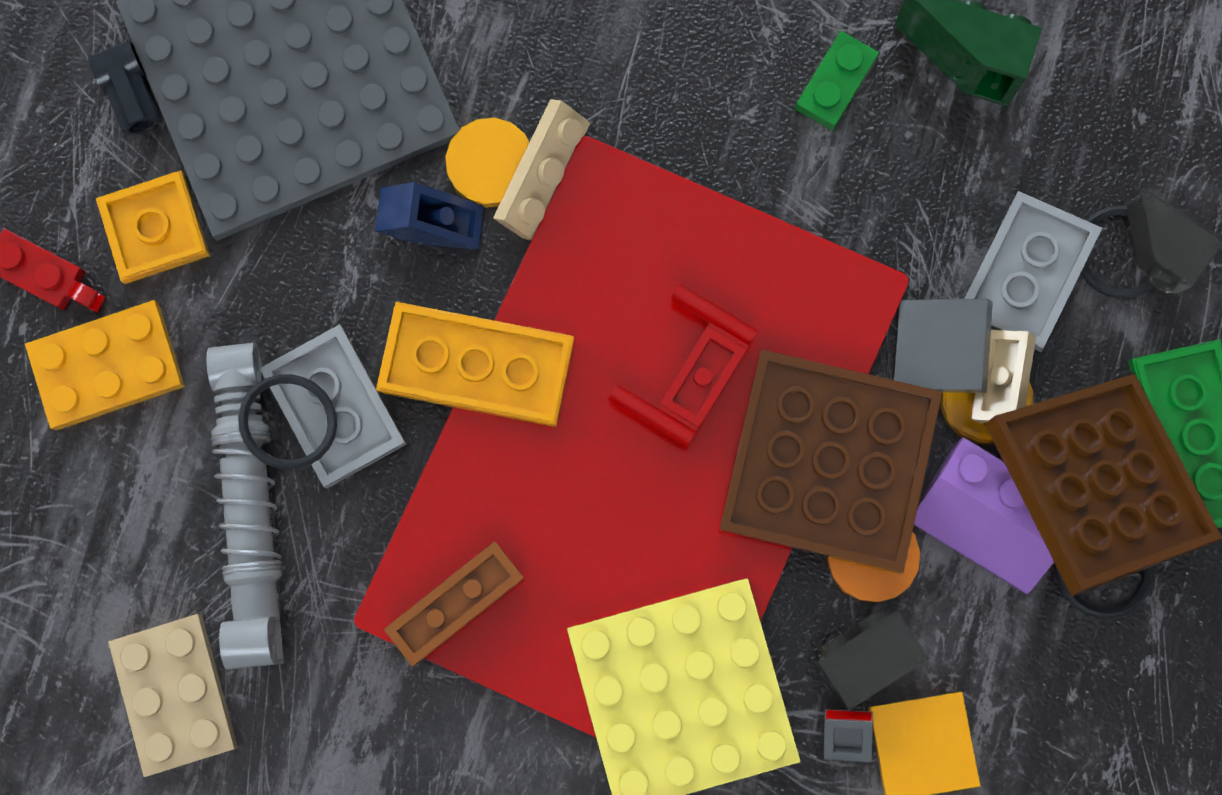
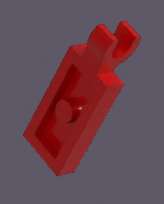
M3 228L0 234V278L63 311L71 299L98 313L106 297L80 283L86 273L83 269Z

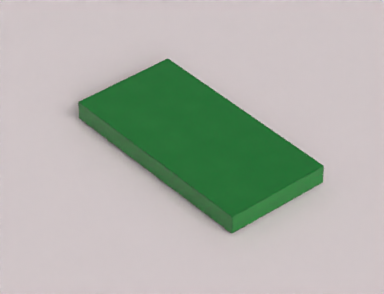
M1221 339L1129 360L1128 364L1131 375H1136L1216 527L1222 528Z

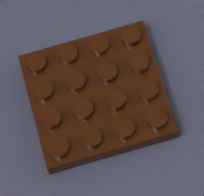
M761 349L719 531L899 574L904 573L942 391Z
M1135 374L999 414L985 423L1071 597L1204 548L1222 539L1218 528Z

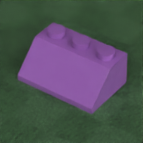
M964 437L953 444L919 500L914 526L1024 594H1029L1054 561L1005 463Z

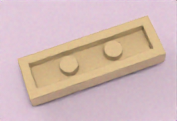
M550 99L493 219L523 239H533L558 183L563 178L564 171L574 149L581 138L585 136L590 125L588 120L562 100Z

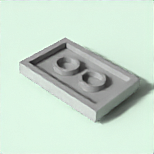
M1018 191L964 299L991 300L993 302L991 330L1028 331L1036 336L1034 349L1042 353L1100 235L1102 227Z
M340 324L259 368L264 378L279 374H293L305 377L320 386L331 399L337 417L335 439L324 456L311 464L324 488L328 489L407 445ZM294 384L271 386L270 389L306 456H308L321 445L326 435L328 425L324 406L317 396L302 386Z

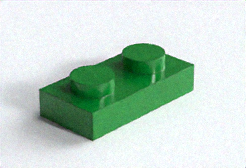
M840 31L796 103L795 110L833 131L877 59L879 52Z

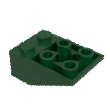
M904 0L894 24L964 94L1008 107L1027 78L1042 31V27L1032 25L1031 21L1023 16L997 14L988 11L985 5L971 0L962 2L956 0Z

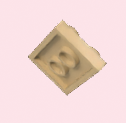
M195 614L108 641L144 777L238 749L202 614Z

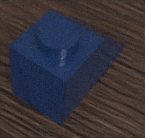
M416 182L381 188L375 232L410 243L475 250L479 249L484 206Z

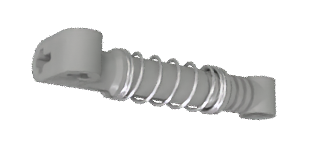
M256 342L210 347L207 350L206 357L207 373L211 389L214 393L220 394L214 397L215 404L221 405L215 408L216 415L222 416V418L216 419L217 425L211 431V445L217 448L212 452L214 454H226V458L220 459L221 473H217L214 476L216 479H221L223 497L218 498L216 502L224 506L225 522L220 523L218 527L226 530L227 547L222 548L220 552L228 554V565L223 566L222 570L224 572L222 574L224 582L231 589L233 621L222 622L220 626L219 646L224 668L227 670L283 664L278 602L279 593L277 591V581L282 576V562L280 561L282 557L274 552L273 539L279 535V531L272 527L271 514L277 510V506L270 503L269 489L275 485V481L267 477V464L257 459L244 444L238 423L239 410L243 399L252 387L263 379V374L259 369L262 367L260 351ZM259 394L250 407L248 425L253 440L258 447H261L263 444L271 441V434L269 433V426L262 420V415H256V413L262 411L261 404L255 403L261 400Z

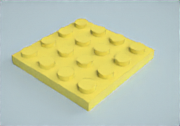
M748 578L567 628L612 795H686L800 762Z

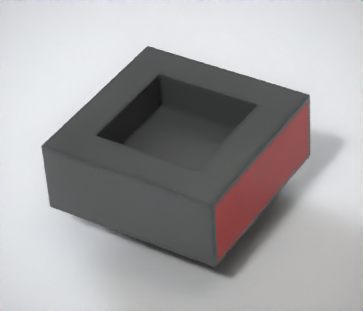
M825 709L824 760L872 762L873 711Z

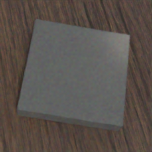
M989 299L901 300L899 304L894 380L949 393H987L993 302Z

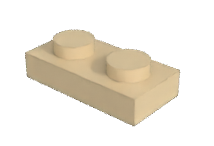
M991 330L987 393H975L972 420L985 424L996 415L1025 407L1036 342L1035 335L1028 331Z

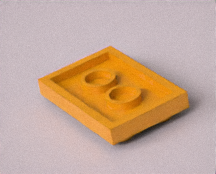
M155 300L25 344L50 429L55 431L185 387L160 305Z

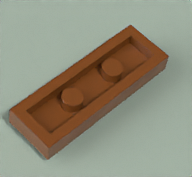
M494 541L383 630L410 665L415 667L525 578L497 542Z

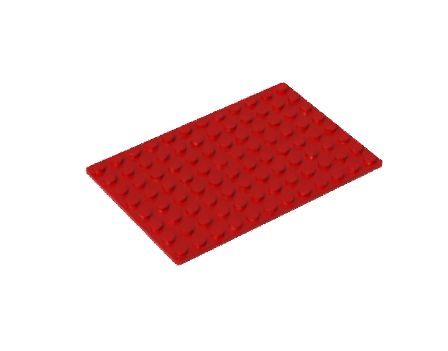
M582 137L574 149L564 171L563 178L558 183L545 211L544 218L534 234L494 321L574 336L575 341L557 427L453 407L354 617L355 625L359 629L394 644L383 629L495 541L525 579L425 659L596 737L567 628L748 578L761 621L792 548L719 531L760 351L762 349L869 374L906 290L908 277L891 267L592 137ZM679 284L758 330L756 337L748 347L745 355L688 447L683 446L608 400L611 392L618 384L657 408L708 326L709 322L671 300V296Z

